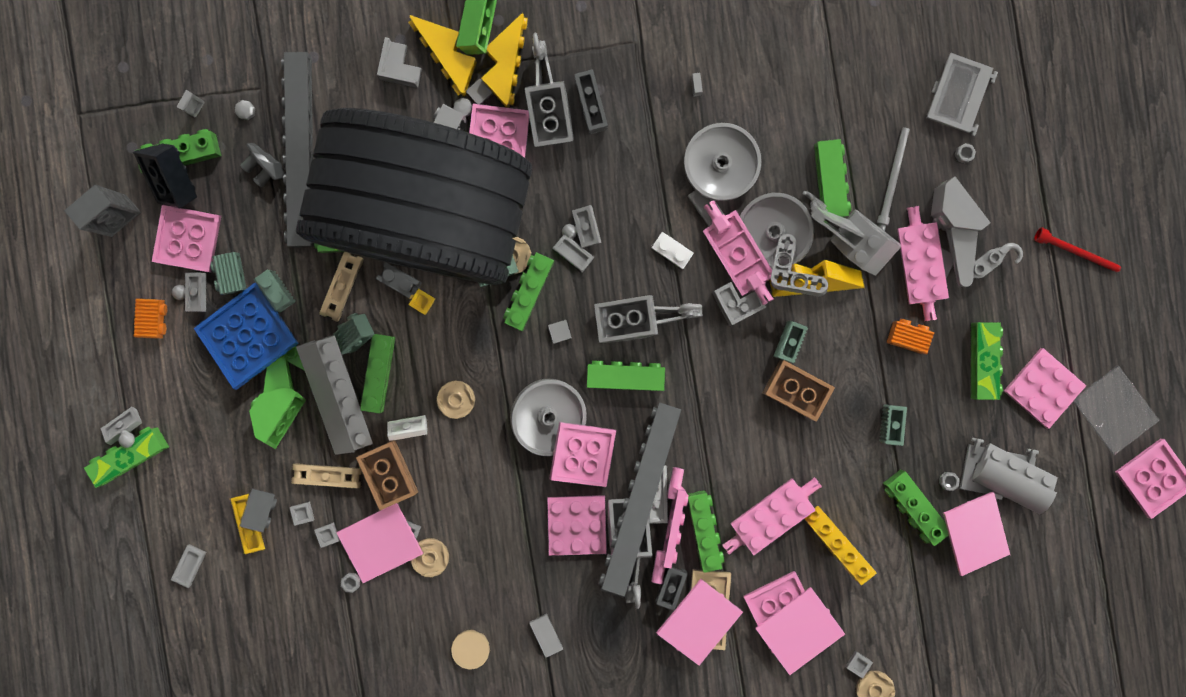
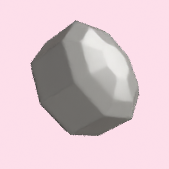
M460 98L455 101L453 109L464 114L465 117L471 115L472 105L468 99Z
M241 100L235 106V113L240 119L249 120L255 115V107L251 102Z
M965 143L956 148L955 157L958 162L967 163L974 159L976 151L972 145Z
M944 472L940 476L939 484L944 490L954 491L959 486V478L953 472Z
M348 573L341 579V587L345 592L353 593L360 587L361 579L356 573Z

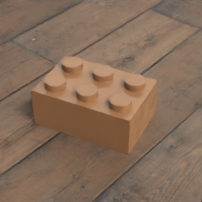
M780 360L762 394L817 422L835 387L785 360Z
M396 440L356 457L379 510H383L418 493Z

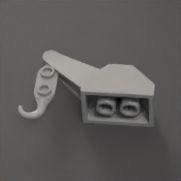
M535 32L533 33L532 49L534 58H536V86L525 87L534 146L573 141V132L564 81L553 83L546 42L538 41V36ZM544 57L550 79L548 84H542L541 60Z
M956 177L944 181L934 189L931 216L933 223L937 222L938 228L946 231L956 281L960 287L970 286L973 278H982L1001 264L1006 253L1010 250H1015L1018 254L1015 260L1016 264L1022 260L1023 251L1021 247L1015 243H1007L1002 247L987 251L975 261L978 231L988 226L990 221Z
M808 191L803 192V195L812 201L810 203L811 216L834 233L830 238L831 242L862 270L876 276L901 248V244L858 210L855 209L846 219L827 212V206ZM825 219H827V220H829L830 222H832V223H834V224L840 226V228H839V229H836L834 226H832L830 223H828Z
M652 295L594 304L599 343L647 338L658 335V324L703 316L701 304L688 303L682 304L680 307L654 306ZM678 312L682 315L656 321L655 313Z
M625 499L608 500L609 545H611L613 536L618 535L619 528H616L619 516L623 517L625 510L622 509ZM649 518L632 571V583L630 586L628 584L625 594L626 603H635L636 609L640 607L641 597L640 585H637L640 558L652 557Z

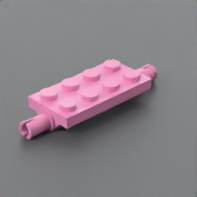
M715 201L709 202L712 209L708 204L704 206V209H706L712 219V224L703 232L742 296H745L751 291H755L762 305L768 303L766 298L771 302L774 298L765 284L771 280L772 268L739 214L735 210L729 215H722Z
M919 206L907 208L910 225L897 229L899 243L901 244L900 251L909 304H922L924 321L936 320L935 300L949 298L937 222L921 223Z
M673 467L667 498L673 499L663 551H656L651 582L657 584L663 583L665 568H672V563L676 564L677 560L675 547L676 544H680L681 533H679V526H683L685 518L682 510L683 506H687L688 495L681 486L684 469Z
M815 477L802 487H798L791 478L730 523L736 531V536L722 544L729 555L741 545H746L753 555L757 554L815 511V508L808 500V496L822 486Z

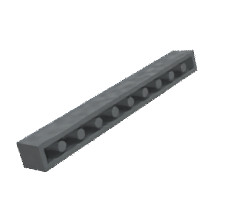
M284 52V58L281 59V67L284 70V78H282L281 84L282 89L285 90V97H282V107L285 109L282 125L285 128V135H283L282 141L283 146L286 147V155H283V165L286 166V174L283 175L286 193H284L283 199L284 204L287 205V212L284 213V222L287 224L284 240L287 246L292 248L315 247L314 243L304 240L296 233L297 221L303 220L299 213L304 192L306 189H310L306 186L313 159L312 57L308 52Z
M660 402L657 408L653 407L650 416L653 422L652 425L647 426L645 436L648 438L646 444L642 443L639 454L642 457L640 462L636 461L633 471L636 473L635 480L631 479L628 491H631L629 499L625 498L622 509L625 512L623 517L619 516L616 528H619L617 536L614 535L610 547H613L611 555H607L604 566H607L606 574L602 573L598 585L602 586L600 590L602 592L621 598L625 597L681 409Z

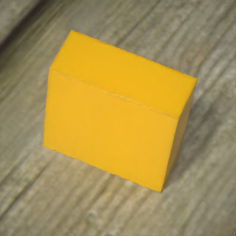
M418 288L409 305L426 315L435 298Z

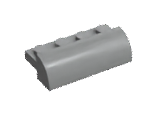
M991 443L986 445L982 460L977 463L972 477V481L1038 514L1044 513L1051 506L1057 494L1054 489L1058 477Z

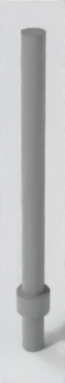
M903 127L901 130L882 212L878 216L877 224L883 231H885L886 226L889 224L890 218L888 216L909 128Z

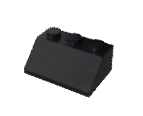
M162 143L133 152L158 204L180 209L197 198L195 186L190 181L187 175L188 171L179 157L178 149L174 145Z

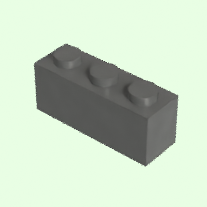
M593 69L574 74L589 135L608 130Z

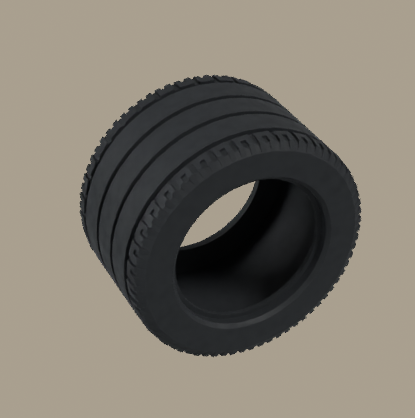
M338 108L327 110L323 113L320 121L321 129L318 131L313 153L315 159L311 161L306 186L310 189H306L304 192L299 213L303 220H298L296 226V233L306 241L336 250L444 276L491 285L506 282L509 274L506 266L511 265L516 243L512 238L518 235L523 213L520 209L524 208L529 187L528 180L532 174V164L516 151L486 138L408 116L359 108Z

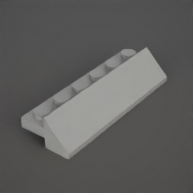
M335 335L296 346L335 455L355 452L357 449L373 444Z

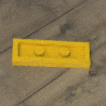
M249 494L231 498L244 554L265 549L261 532L239 526Z

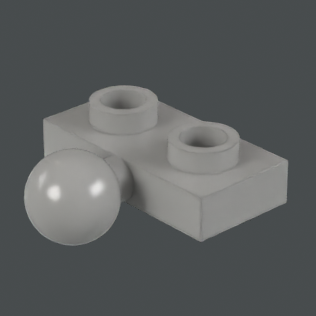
M589 205L572 210L576 226L572 224L565 225L562 228V235L573 239L578 233L581 248L601 243L592 206Z
M185 273V286L176 285L172 289V296L175 299H185L186 312H206V273Z
M130 407L100 429L107 444L112 445L119 441L122 447L129 448L135 442L134 435L129 432L142 424L137 409Z

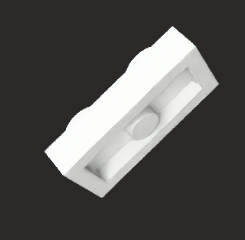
M664 232L660 234L652 246L653 250L681 269H684L694 254Z
M426 416L387 422L389 441L427 435Z

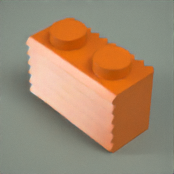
M136 299L134 337L163 338L167 329L164 323V316L167 314V305L164 304L165 300Z
M905 319L893 321L887 340L888 344L916 353L928 354L934 332L929 331V327L920 324L915 327L910 325L911 321Z

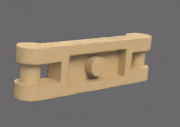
M348 252L343 253L321 307V316H329L336 322L340 320L343 308L364 258L354 257ZM348 262L353 264L352 269L346 268ZM331 303L337 305L335 310L330 309Z
M293 464L294 477H292L291 482L293 484L347 488L361 487V482L359 481V475L362 473L361 468ZM302 471H306V478L302 477ZM346 474H352L351 481H346Z

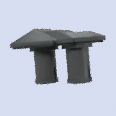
M248 143L247 147L250 150V155L240 166L248 173L257 164L263 168L253 178L254 182L258 186L264 187L271 177L274 180L283 179L285 172L281 163L270 154L264 152L258 145Z

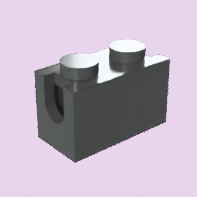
M385 262L382 274L378 275L376 279L412 299L422 282Z
M251 488L239 526L259 532H264V529H268L271 518L268 517L269 512L274 510L277 499L274 498L275 494Z
M673 566L672 568L665 569L663 583L660 584L655 597L657 605L675 610L687 577L685 569L681 568L679 570Z

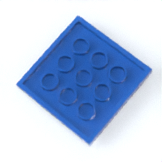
M256 282L194 328L235 390L239 389L299 344Z

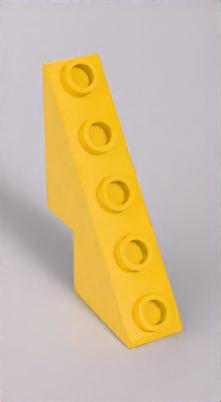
M523 13L487 46L486 53L496 65L481 78L506 108H509L514 103L515 94L512 93L513 86L517 85L518 75L515 72L516 67H520L521 56H518L519 49H523L525 38L522 37L523 29L526 30L528 18H524Z
M410 15L411 21L408 23L414 32L419 31L421 34L419 39L425 48L430 47L432 50L430 55L435 63L440 62L443 66L441 71L447 80L451 78L453 81L452 88L456 94H462L465 97L477 62L474 57L456 52L459 32Z
M824 260L813 268L794 263L791 268L792 272L824 277L828 282L827 292L864 288L860 270ZM782 276L778 277L777 283H781L783 280ZM791 277L788 279V285H790ZM796 279L794 285L796 287H803L805 282L803 279ZM770 280L773 297L801 294L776 289L772 286ZM808 280L807 289H810L811 281ZM822 283L816 285L817 290H820Z
M816 506L815 511L804 518L833 556L840 561L851 577L860 585H863L877 574L819 506Z

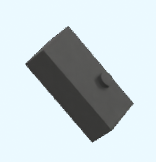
M98 185L91 187L64 210L80 230L113 237L141 213L127 195Z

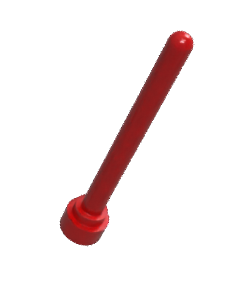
M1040 227L1034 236V241L1040 244L1050 243L1114 272L1121 270V266L1053 237L1049 230Z

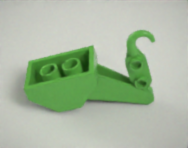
M296 346L267 367L264 392L258 398L256 397L250 406L249 412L255 438L274 449L277 448L306 401L304 397L294 391L289 363L304 370Z

